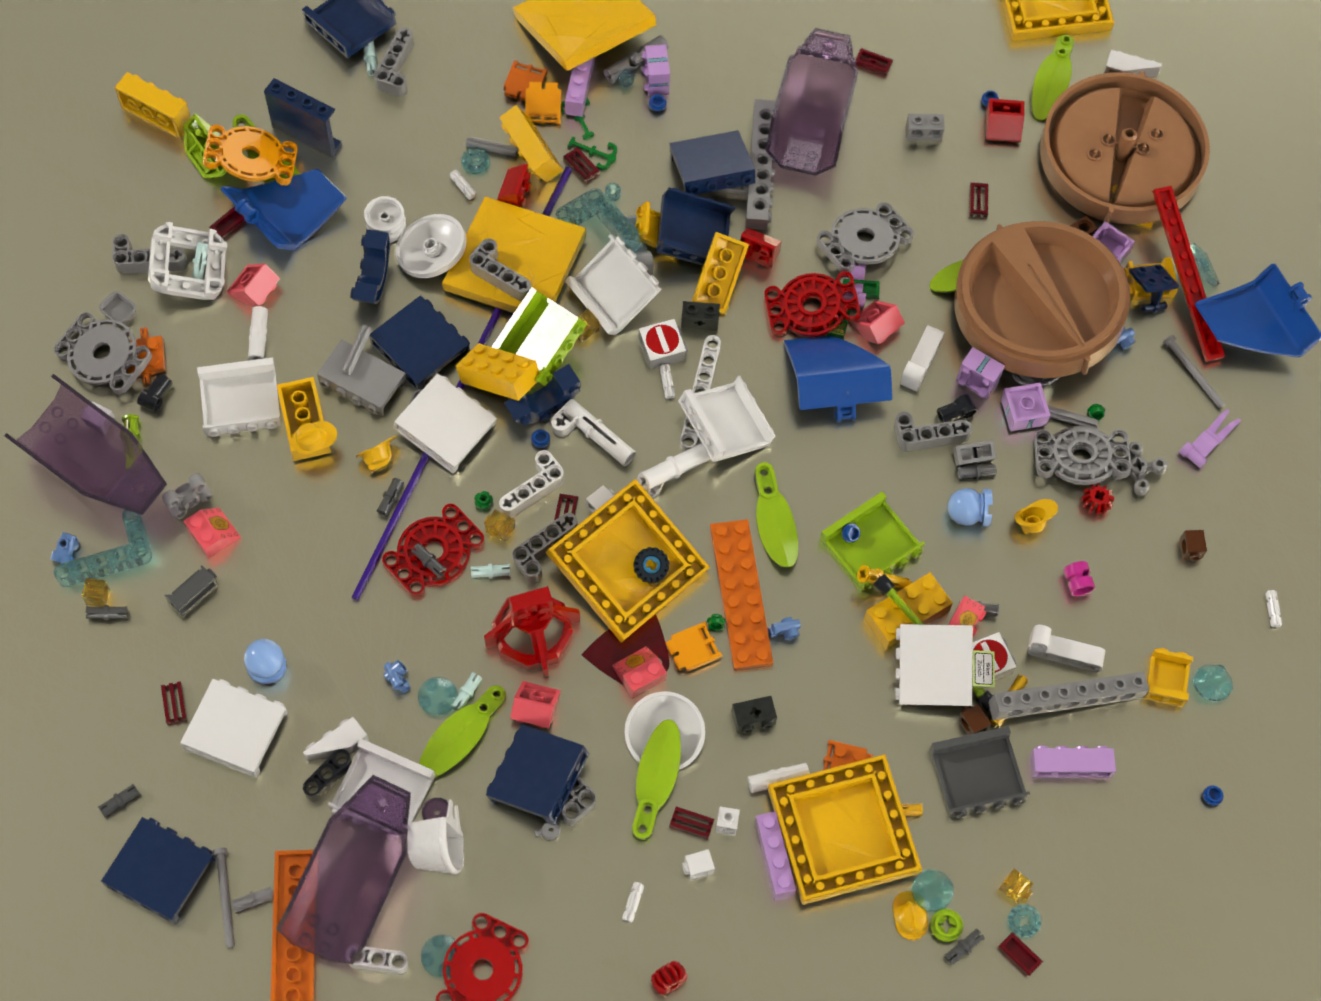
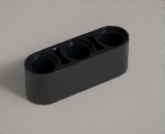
M345 749L336 750L304 782L303 791L308 800L313 802L320 800L347 773L352 763L348 751ZM339 758H347L344 764L337 763ZM324 773H333L330 778H323ZM311 787H318L317 792H308Z

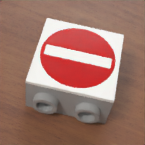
M675 319L639 328V341L650 369L660 367L662 364H672L685 360L688 348L686 342L682 341L681 328L676 325Z
M999 632L973 642V650L995 652V681L1013 674L1016 668L1015 658L1013 655H1010L1007 643ZM972 658V678H973V658Z

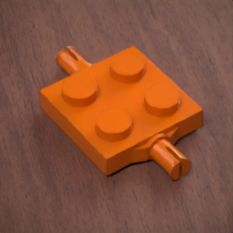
M143 327L140 328V338L136 339L137 347L146 346L152 353V359L139 377H143V386L147 387L148 385L149 387L151 385L150 376L165 372L164 339L162 335L148 337V328ZM141 352L138 355V359L145 358L147 352ZM135 366L129 367L127 369V373H133L135 371Z

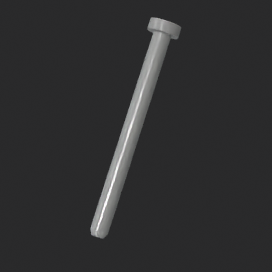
M1175 336L1167 337L1163 344L1173 350L1216 406L1220 409L1225 406L1224 402L1177 345Z
M217 848L213 850V856L217 859L225 943L227 948H233L234 938L225 855L228 853L227 848Z

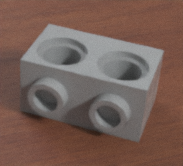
M908 114L906 141H942L945 130L944 114Z
M993 440L953 447L956 466L997 459Z

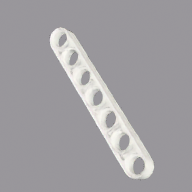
M710 335L704 341L692 389L693 394L698 389H703L704 391L711 389L721 348V340L718 336ZM710 341H715L718 346L710 348L707 344ZM711 357L714 362L706 364L704 358ZM702 373H707L710 378L702 380L699 376ZM687 416L680 438V446L684 451L696 446L699 438L695 430L687 426L690 422ZM686 438H690L694 443L691 446H687L683 441Z

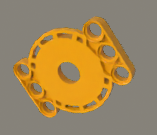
M212 125L207 137L203 165L208 169H216L221 165L231 175L248 181H264L274 177L278 184L286 186L292 181L298 147L291 141H285L281 144L274 135L257 127L241 126L226 131L220 125ZM213 132H219L221 136H215ZM210 145H217L219 148L212 149ZM285 148H291L293 152H287ZM242 151H255L259 154V157L249 159L243 155ZM207 158H213L216 162H209ZM288 161L291 165H284L282 162ZM280 174H285V175H287L289 178L284 179V178H281L279 175H280Z

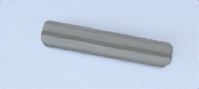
M467 137L466 146L513 157H516L518 154V147L474 137Z
M361 326L341 369L343 374L348 376L352 374L371 333L369 326Z
M1048 405L1050 418L1095 429L1098 426L1097 419Z

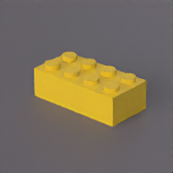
M126 72L114 87L121 108L181 138L185 133L183 125L191 118L186 101L182 98H176L167 90L157 88L151 82L148 83L142 80L138 75Z
M517 105L499 117L503 123L501 124L502 129L507 134L509 133L511 143L519 149L518 154L523 160H526L529 171L535 174L539 180L543 179L548 183L564 171L531 118Z
M480 343L456 365L461 383L517 401L537 383L535 378L539 374L536 360Z
M314 377L276 385L293 461L331 453L330 446L311 454H300L292 446V436L301 425L324 421Z
M931 572L896 592L900 596L899 598L906 603V606L908 605L911 611L917 615L916 617L923 622V625H928L948 613L953 604ZM890 597L866 610L864 620L886 650L900 642V640H896V628H900V624H913L909 617L903 613L904 611Z

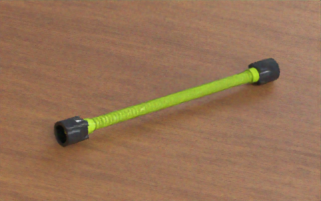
M885 574L873 583L883 596L886 594L892 598L893 602L904 611L903 613L909 617L913 624L923 625V622L916 617L917 615L896 594V590L893 588L895 585ZM972 678V690L975 691V695L978 697L976 700L988 712L990 710L988 701L993 695L989 690L985 691L980 686H973Z

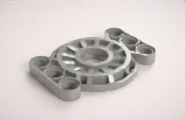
M882 202L877 205L876 210L858 208L846 211L835 220L831 232L826 230L819 232L817 245L840 272H852L855 262L869 265L886 261L897 251L899 243L907 245L912 242L914 231L889 203ZM886 209L888 213L883 214L879 210ZM896 221L899 223V225L894 226L890 224V222ZM867 232L872 234L874 239L865 242L860 240L857 234ZM907 233L910 237L904 238L900 234ZM827 237L830 241L823 242L821 238ZM836 249L839 250L840 253L833 254L831 250ZM849 262L851 265L845 267L841 263Z
M89 312L81 313L54 346L56 356L61 360H67L70 370L80 381L92 385L110 383L111 389L116 394L125 393L152 359V353L146 346L137 347L134 334L124 323L112 319L96 321ZM91 318L88 325H82L84 319ZM118 326L123 327L125 330L122 331L118 328ZM78 332L79 337L72 340V334ZM100 346H110V353L107 357L103 359L94 357L95 351ZM68 347L66 353L59 354L61 348ZM141 352H147L145 358L138 359V355ZM72 362L75 363L77 369L74 370ZM131 366H135V371L131 374H128L127 369ZM118 381H124L121 388H115V384Z
M1073 426L1060 430L1054 436L1047 430H1039L1035 433L1036 472L1042 478H1050L1055 473L1059 478L1078 485H1091L1106 480L1112 474L1118 478H1126L1130 475L1132 465L1127 433L1123 430H1114L1108 436L1095 428ZM1043 436L1046 437L1048 440L1042 442L1038 438ZM1119 436L1122 437L1124 440L1119 442L1116 441L1114 437ZM1080 449L1086 450L1091 454V458L1081 460L1076 458L1073 453ZM1041 451H1046L1049 453V455L1041 456L1039 453ZM1117 451H1122V452H1124L1126 455H1125V456H1118V455L1116 454V452H1117ZM1042 466H1047V467H1049L1051 470H1050V471H1043V470H1041V467H1042ZM1124 466L1127 468V470L1120 471L1117 469V467Z

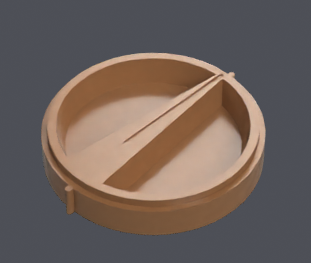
M1143 71L1139 75L1123 72L1098 74L1073 84L1052 105L1041 135V162L1052 186L1076 209L1107 223L1143 224L1160 220L1152 191L1167 186H1172L1178 208L1181 209L1197 191L1209 162V137L1199 113L1179 92L1158 80L1144 76L1145 72ZM1117 185L1116 191L1113 193L1112 187Z
M1048 221L1021 222L1005 227L998 224L996 231L982 238L966 255L958 273L954 297L956 319L969 344L1005 365L1004 370L1035 378L1064 377L1078 372L1086 375L1088 369L1107 356L1117 344L1123 332L1130 307V288L1127 276L1114 254L1104 244L1086 232L1065 224Z

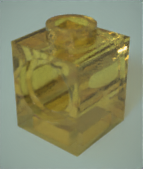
M589 309L576 316L587 323L584 332L578 337L581 342L599 331V321Z
M495 509L492 514H488L484 521L486 533L504 542H507L515 529V519Z
M86 578L82 598L86 605L104 607L107 604L110 588L105 580Z
M1014 868L1001 884L999 890L1019 904L1022 899L1027 901L1033 891L1030 889L1034 883Z

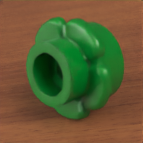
M1092 404L1087 409V415L1090 418L1100 420L1105 415V408L1100 404Z
M487 491L477 493L474 497L475 505L480 509H488L491 503H493V497Z
M712 614L711 617L707 618L709 629L712 631L723 630L726 619L720 614Z

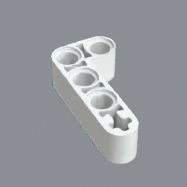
M927 325L911 360L908 361L900 385L916 392L919 390L943 339L944 331Z
M539 451L535 456L538 474L500 499V514L504 518L516 516L563 484V468L549 451ZM546 460L548 463L542 464L540 461ZM557 474L559 477L553 478L551 475ZM541 484L544 487L536 488L535 486ZM523 494L528 495L527 498H520Z
M1045 625L1034 626L1028 643V654L1090 671H1102L1106 653L1105 649L1051 635L1052 629Z

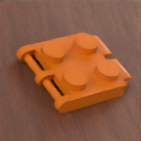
M514 60L503 86L505 96L517 99L518 95H520V100L525 101L526 88H529V82H542L543 86L548 69L536 68L532 64L525 65Z
M828 740L827 745L829 747L827 756L823 760L825 762L823 770L828 769L829 764H831L830 768L872 758L873 755L867 753L865 748ZM835 747V748H834V752H833V757L830 758L831 752H832V748Z

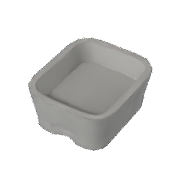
M118 291L111 293L99 305L100 311L108 319L117 320L125 325L136 317V305Z

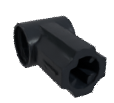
M158 374L147 390L144 389L140 393L137 404L152 412H157L162 405L163 397L173 384L172 380L163 374Z
M964 394L953 403L937 408L936 412L940 422L944 423L961 417L962 419L970 418L976 414L977 409L970 396Z

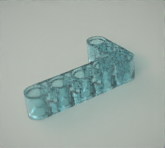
M591 189L556 211L557 219L575 225H580L596 215L614 236H620L626 242L625 247L636 252L642 247V241L637 228L600 189Z
M128 507L122 513L129 544L57 565L54 569V576L58 583L63 587H69L149 563L152 559V551L139 510L135 507ZM131 517H137L135 520L129 521ZM136 534H141L138 538H133ZM140 551H146L143 555H138ZM127 556L125 560L119 561L120 557ZM102 562H107L106 565L99 566ZM88 567L86 571L80 572L82 568ZM64 573H69L66 577L61 578Z

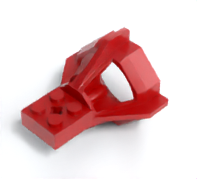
M548 586L508 597L491 623L492 630L484 635L486 648L497 646L500 657L526 671L541 668L543 677L549 676L548 666L559 663L573 638L571 624L580 622L579 609L565 607L563 602L551 597ZM508 610L509 613L507 614V616H506V617L503 619V621L501 622L502 616H503V615L505 614V612ZM555 617L564 622L563 633L556 645L547 650L544 630H546L552 618ZM513 628L530 634L534 654H524L514 650L506 643L504 638Z

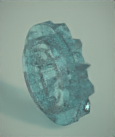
M478 147L476 149L469 148L467 152L463 153L461 163L466 171L480 173L488 168L490 158L484 149L481 150ZM472 157H478L479 161L475 160L474 162H472Z
M1020 904L1015 906L1009 913V927H1011L1014 934H1018L1021 937H1031L1039 931L1041 916L1033 906ZM1030 915L1027 921L1029 925L1024 924L1020 927L1021 919L1019 917L1025 918V916Z

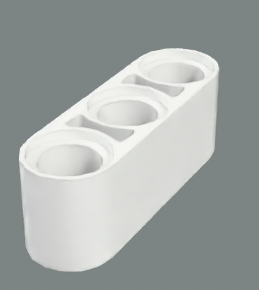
M353 946L346 954L350 966L355 969L403 974L409 967L408 959L401 951ZM356 953L362 954V958L358 962L351 960L352 956ZM382 956L383 961L380 964H373V958ZM401 958L404 960L402 966H393V962L396 959Z

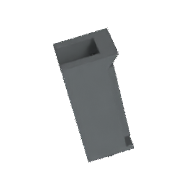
M201 565V570H197L174 590L172 594L165 595L167 602L181 616L185 615L218 586L215 579L217 576L210 568L206 570Z

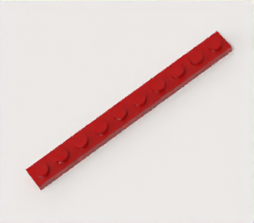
M1172 186L1154 189L1152 191L1205 362L1222 359L1225 357L1221 342L1216 339L1195 306L1197 301L1207 297Z

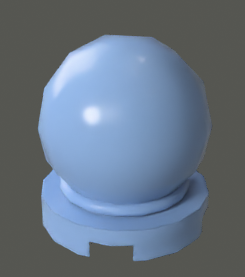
M970 488L957 490L948 500L947 510L950 518L957 524L964 526L974 525L978 521L981 522L982 527L990 526L992 514H989L988 511L989 505H993L992 490L983 488L980 494Z
M264 638L255 640L248 645L244 654V664L250 678L255 683L260 685L277 683L283 678L287 669L286 659L281 647L275 641Z

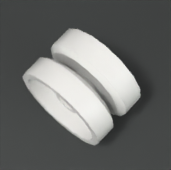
M380 196L367 204L364 210L366 228L388 232L390 243L398 241L406 229V218L402 204L389 196Z

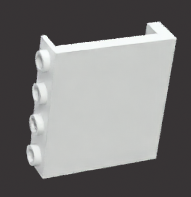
M609 235L608 237L611 241L575 278L569 276L565 282L605 331L616 336L662 289L658 286L659 281L653 275L650 276L647 273L648 268L642 262L636 260L637 255L631 249L625 247L626 242L620 236Z
M273 357L197 367L204 421L202 426L205 436L216 437L225 433L253 432L262 428L274 429L277 426H282Z
M437 373L394 421L393 429L454 474L460 462L491 427H495L497 418L492 411L481 407L476 399H471L461 388H456L452 385L447 377L440 376Z
M740 375L737 376L734 383L694 394L691 389L685 390L678 400L713 462L768 447L775 438L773 429L769 426L755 398L752 397Z
M900 624V628H896V640H900V648H896V660H900V668H896V680H900V688H896V700H899V704L972 706L973 625Z
M212 679L180 744L184 750L257 778L260 773L259 765L283 716L288 715L287 709L279 701L271 702L261 694L256 693L253 695L248 693L249 691L243 687L238 686L235 688L230 686L231 684L225 680L220 679L217 681Z
M360 738L357 744L359 749L332 803L329 802L328 806L332 809L331 812L337 816L342 817L344 814L350 817L349 820L357 825L364 823L369 825L368 829L379 834L382 831L387 834V838L397 842L398 839L404 841L407 836V823L414 821L436 774L434 770Z

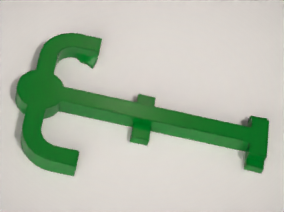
M586 98L585 106L590 105L589 99ZM565 101L561 102V114L565 113L563 109ZM584 114L583 117H574L575 121H580L585 132L582 135L583 139L595 136L594 132H589L583 120L585 118Z
M573 136L567 145L569 148L574 146L587 151L591 156L595 154L607 159L605 165L597 163L596 167L600 170H607L611 163L616 161L617 146L611 142L607 146L613 149L612 154L595 150L596 146L594 145L590 148L575 142L576 138Z

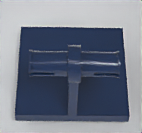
M1155 264L1129 268V273L1145 292L1151 293V303L1142 305V312L1151 311L1155 313L1159 310L1167 309V302H1160L1163 291L1178 289L1179 285L1163 266Z

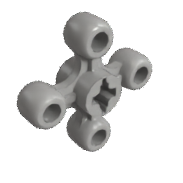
M1132 442L1129 444L1130 457L1132 458L1130 477L1136 480L1134 484L1135 493L1139 496H1144L1149 491V482L1145 479L1146 474L1154 472L1157 475L1165 473L1167 462L1163 458H1156L1153 462H1147L1141 457L1143 453L1142 445L1139 442ZM1124 466L1117 467V469L1120 471L1127 470V468ZM1114 474L1111 475L1113 479H1121L1116 477Z
M199 473L190 476L188 483L179 486L176 491L168 490L162 495L163 502L169 507V512L175 519L184 517L187 509L195 507L199 502L205 503L212 498L211 490L206 486L205 479Z

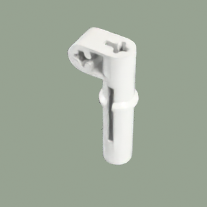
M574 399L569 400L552 418V429L556 436L566 437L578 427L585 433L587 439L591 438L623 466L628 465L636 455V451L603 425L601 419H596Z
M700 443L674 457L668 456L665 461L639 473L636 480L654 499L660 493L664 482L672 478H680L682 473L711 460L703 444Z

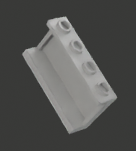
M341 339L317 373L319 384L326 389L334 390L341 397L351 399L358 406L366 407L371 413L382 416L384 414V407L399 386L403 387L407 382L405 372L362 350L352 374L349 376L343 374L341 369L351 350L352 344Z

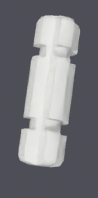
M458 170L452 171L450 178L453 182H456L455 184L469 200L475 198L476 191L471 188V185L463 176H460L461 173Z
M662 364L660 365V374L662 376L665 398L673 399L675 398V390L673 388L670 365Z
M1268 590L1265 596L1268 601L1269 617L1271 618L1270 625L1273 628L1281 627L1282 619L1279 617L1281 615L1279 601L1276 600L1278 598L1277 591Z
M633 883L632 892H630L625 907L626 911H624L622 920L632 923L634 920V912L637 910L641 898L640 894H642L644 889L642 883Z

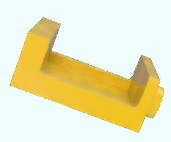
M646 201L636 210L635 240L657 248L660 212L650 209L651 203Z
M1164 257L1162 263H1155L1161 264L1177 283L1171 257ZM1128 261L1124 272L1129 283L1131 301L1151 300V293L1145 292L1129 273V268L1155 264L1133 265L1132 261ZM1178 289L1163 291L1161 299L1174 298Z
M1165 648L1154 649L1150 655L1147 675L1149 691L1145 694L1144 698L1184 707L1189 697L1187 687L1193 656H1188L1184 652H1170Z

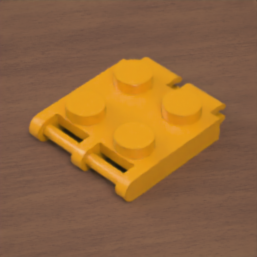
M529 82V88H526L525 113L529 117H541V119H531L532 122L541 123V125H545V123L561 125V89H558V83L545 82L544 89L542 88V82ZM545 117H547V118H557V120L545 119Z
M702 622L671 635V640L666 642L671 656L678 654L673 657V660L679 671L686 669V672H689L723 657L714 643V637H711L707 629V622ZM701 629L704 630V632H705V634H706V636H707L708 639L705 638V636H704V634H703V632H702ZM709 644H711L715 654H713Z

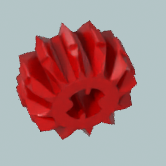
M1097 483L1096 486L1091 484L1088 489H1084L1081 501L1084 502L1083 508H1089V514L1092 511L1095 512L1096 516L1100 512L1106 514L1113 507L1112 503L1115 497L1111 496L1112 490H1106L1107 485L1101 487L1100 483Z
M672 961L656 970L651 976V982L655 990L659 994L664 995L669 992L671 993L687 980L688 975L679 961Z

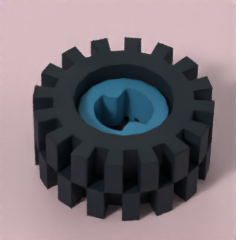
M648 547L641 550L633 563L634 572L637 574V577L643 582L656 583L662 580L669 571L670 564L668 556L663 553L664 551L656 547ZM648 560H652L653 563L656 562L657 568L655 570L646 567Z

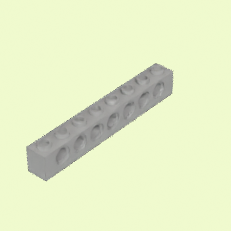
M755 99L750 158L755 168V183L748 185L745 228L767 230L768 223L772 221V212H769V208H772L773 197H770V193H773L774 182H771V178H774L775 167H772V163H775L776 152H773V148H776L777 137H774V133H777L778 123H775V119H778L779 108H776V101Z
M1144 672L995 693L988 703L993 720L1142 699L1149 691Z

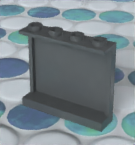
M1009 726L931 744L929 750L949 817L956 816V818H962L970 812L980 814L986 812L988 808L1001 809L1006 807V804L1014 803V805H1020L1026 802L1030 792H1026L1009 739L1011 735Z

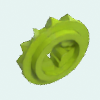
M941 909L931 918V933L939 940L944 942L955 941L963 932L962 918L951 909ZM946 918H948V924L953 927L949 928L947 933H945L944 927L940 925L944 924Z

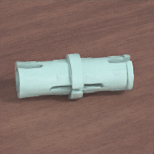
M373 41L364 47L365 55L363 56L367 65V74L370 76L373 75V70L375 73L377 69L376 61L378 60Z
M197 242L195 258L192 261L194 262L192 278L204 280L203 276L205 264H207L206 256L209 245L207 243Z
M489 563L488 566H471V579L483 577L493 579V577L510 576V564L492 565V563Z
M473 672L470 674L464 687L461 686L459 695L451 705L454 710L457 707L458 710L465 707L469 699L474 697V691L480 681H482L481 676L477 675L476 677V673Z

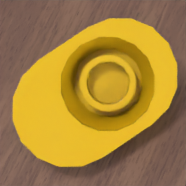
M326 421L305 423L293 434L292 446L300 454L314 453L333 445L337 439V430L331 423Z
M395 435L379 445L359 453L356 457H362L370 470L384 467L392 456L390 443L398 436Z
M1051 499L1035 501L1017 511L1014 515V520L1021 526L1024 534L1038 533L1044 529L1046 522L1056 515L1058 505Z
M913 891L899 893L893 901L896 928L900 935L908 940L920 939L926 934L928 929L925 903Z

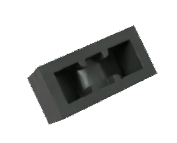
M683 301L681 328L718 331L720 304Z
M772 696L732 704L731 711L737 732L750 733L756 728L768 729L776 724L777 715Z

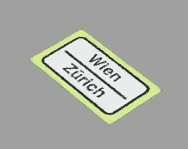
M973 650V686L995 687V652Z

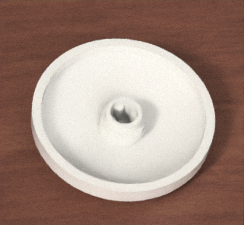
M433 214L422 217L410 224L399 237L395 250L396 259L401 268L413 277L431 278L451 269L462 257L467 243L466 233L461 224L449 215Z
M664 691L647 695L634 705L626 720L625 740L631 755L638 763H640L645 746L653 731L662 721L671 719L677 724L681 737L679 770L685 768L696 759L705 741V723L701 712L691 700L678 693Z

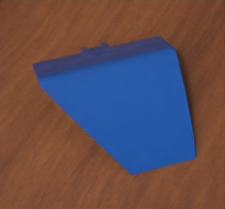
M319 169L292 176L291 183L286 186L273 181L244 189L230 186H222L220 189L236 205L235 211L242 214L247 223L254 224L277 248L291 251L296 250L306 242L347 199Z
M1275 263L1269 265L1255 280L1195 303V306L1219 342L1262 353L1300 358L1321 340L1320 330L1304 308L1312 300V296L1307 294L1302 282L1290 286Z
M832 336L784 340V346L797 379L800 410L834 407L836 422L846 419L854 421L856 420V404L892 400L891 367L874 354L857 345Z

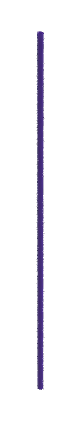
M565 167L542 213L543 215H550L572 171L570 167ZM495 308L478 343L486 344L503 309ZM459 380L456 388L459 387L463 390L466 384L461 383ZM423 452L352 595L354 600H359L430 457L425 452Z

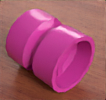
M1086 561L1075 562L1064 567L1063 571L1066 580L1070 581L1068 587L1072 596L1085 595L1095 590L1093 578L1089 576L1091 572Z

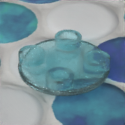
M1220 664L1202 666L1194 675L1193 683L1196 691L1200 696L1209 701H1222L1233 690L1231 677L1226 672L1225 667Z
M433 677L421 685L418 692V701L420 707L429 714L447 715L454 708L451 705L456 700L458 692L450 680L443 677Z
M927 869L915 878L912 885V894L916 903L922 908L930 911L941 910L950 903L953 897V883L944 873Z
M436 935L424 944L421 951V961L424 968L430 974L443 977V961L446 952L456 940L449 935ZM454 949L449 953L447 961H451L452 956L456 952ZM446 966L447 977L450 976L448 966Z

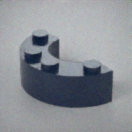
M366 229V234L361 239V246L364 249V258L360 262L362 272L361 276L357 277L355 287L351 289L350 298L353 301L378 304L383 293L388 271L390 239L388 232Z
M567 364L553 373V377L546 387L532 394L524 395L519 401L509 399L504 404L518 424L527 425L539 421L545 422L580 392L581 383L570 364Z

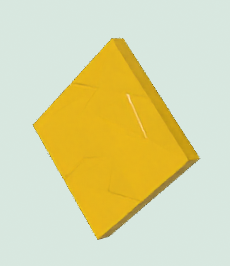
M527 0L513 7L515 18L566 71L657 25L655 14L640 0Z
M1001 0L1011 42L1058 37L1061 35L1112 31L1114 26V19L1108 0Z
M485 196L466 233L467 243L465 251L460 260L448 270L442 282L443 290L515 313L521 301L491 285L471 271L470 255L483 240L493 239L496 241L498 249L496 261L527 278L531 282L532 288L553 302H556L586 238V228Z
M636 479L546 551L549 558L621 643L710 569V566ZM648 547H656L659 550H663V553L668 556L670 563L666 576L656 583L643 582L634 572L633 563L635 557L641 550ZM648 560L646 567L655 570L657 564L656 562L653 563L652 560Z
M885 754L768 785V792L774 812L776 811L785 849L802 905L917 875L922 872L921 863Z

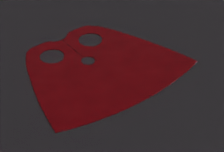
M656 614L622 643L608 629L582 654L595 667L622 685L623 683L612 665L646 646L661 659L666 671L670 665L666 642Z

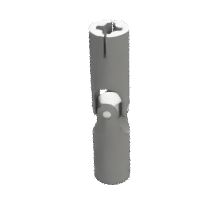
M659 35L640 47L638 51L630 53L604 70L606 79L613 84L641 66L642 61H645V58H642L645 46L666 45L668 49L666 39ZM629 58H630V62L635 65L634 67H631V66L629 65V62H628V59H629Z

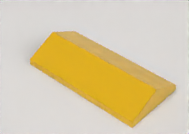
M715 232L691 302L720 304L719 312L725 314L749 244Z

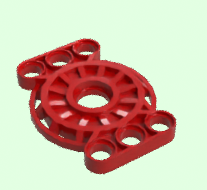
M847 271L840 272L836 280L825 274L807 273L790 280L782 290L777 286H769L764 291L771 331L775 336H783L789 329L800 336L817 337L828 334L836 329L844 318L849 322H855L860 318V307L853 276ZM843 277H847L850 279V282L842 284L840 280ZM772 291L778 293L776 298H769L768 294ZM846 293H851L854 296L851 300L843 298ZM809 298H816L821 302V307L816 311H807L804 309L803 304ZM778 307L781 309V312L779 314H772L771 310ZM854 309L857 311V314L849 316L847 311ZM834 321H836V323H835L834 325H832L831 327L827 328V327L830 326ZM781 323L784 325V328L778 331L774 329V326Z
M451 503L443 507V517H426L409 525L398 541L397 552L387 551L382 557L385 569L412 597L422 596L425 592V585L440 586L458 578L469 563L470 548L480 549L485 543L483 533L455 504ZM453 509L456 511V515L454 517H447L446 511ZM463 522L469 525L468 529L464 531L458 529V525ZM473 536H479L481 541L478 544H473L470 539ZM421 543L424 548L432 543L442 546L443 554L441 557L436 558L447 569L446 572H443L444 575L437 578L411 552L412 549H415L414 546ZM463 555H465L466 560L462 566L461 562L463 560ZM388 557H395L397 559L396 563L393 565L387 564L386 559ZM457 569H459V571H458L456 574H454L453 576L449 577V575H451V574L454 573ZM401 570H407L409 575L406 578H400L398 573ZM445 578L444 580H441V581H433V580H436V579ZM415 583L422 586L418 592L411 590V586Z
M478 913L471 922L473 931H469L457 938L446 952L442 974L447 989L441 990L437 994L435 1001H439V997L442 994H448L451 1001H496L506 994L508 997L503 1001H508L520 985L522 962L518 951H522L528 945L529 939L527 934L486 913ZM482 917L486 919L487 926L482 929L478 928L475 924L477 918ZM497 926L505 929L506 934L504 937L499 938L494 934V929ZM516 935L524 938L523 946L518 947L513 943V938ZM468 936L469 940L459 947L457 943ZM454 949L456 952L452 956L451 961H447L449 953ZM482 959L490 962L493 968L492 975L485 980L476 978L472 970L473 964ZM515 960H517L519 966L518 973H515ZM446 966L449 967V980H447ZM513 979H517L516 986L511 991L509 988L513 983Z

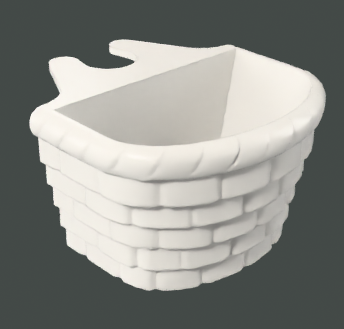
M449 800L446 817L407 823V848L414 868L450 874L461 872L464 863L463 833L457 805L454 806L455 818L453 817L452 800Z

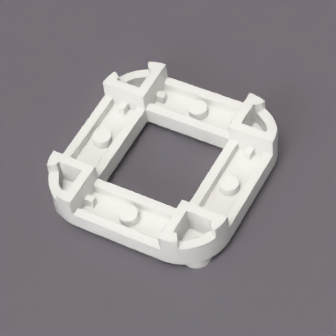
M166 222L165 225L154 230L151 239L148 280L151 288L164 294L201 300L216 299L225 283L227 242L214 229L205 232L175 227L173 222ZM197 242L209 244L204 280L169 274L170 246L196 250Z

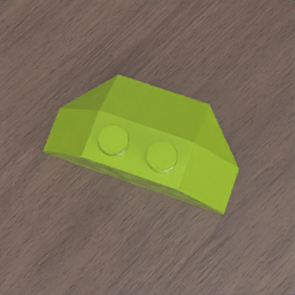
M194 113L183 125V131H185V153L203 178L223 177L227 171L221 165L216 169H208L203 165V156L211 125ZM213 132L215 136H221L219 132ZM210 145L212 149L219 148L217 145ZM207 158L209 162H216L213 158Z

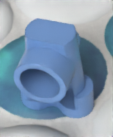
M1124 327L1121 337L1115 346L1120 344L1123 349H1126L1136 342L1133 338L1135 335L1132 328L1125 329Z
M62 532L57 542V547L52 551L50 559L72 566L74 560L73 552L79 547L77 536Z
M792 617L784 618L781 622L773 623L771 627L767 628L769 638L781 634L784 635L785 640L800 636L798 629L801 628L799 619L793 620Z
M396 660L394 663L387 662L383 666L386 671L383 674L386 680L393 685L395 690H400L401 693L408 692L411 687L403 677L408 672L405 665L400 660Z

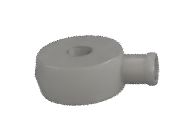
M546 822L542 830H535L536 837L543 836L550 841L557 839L561 833V828L557 823L552 825Z

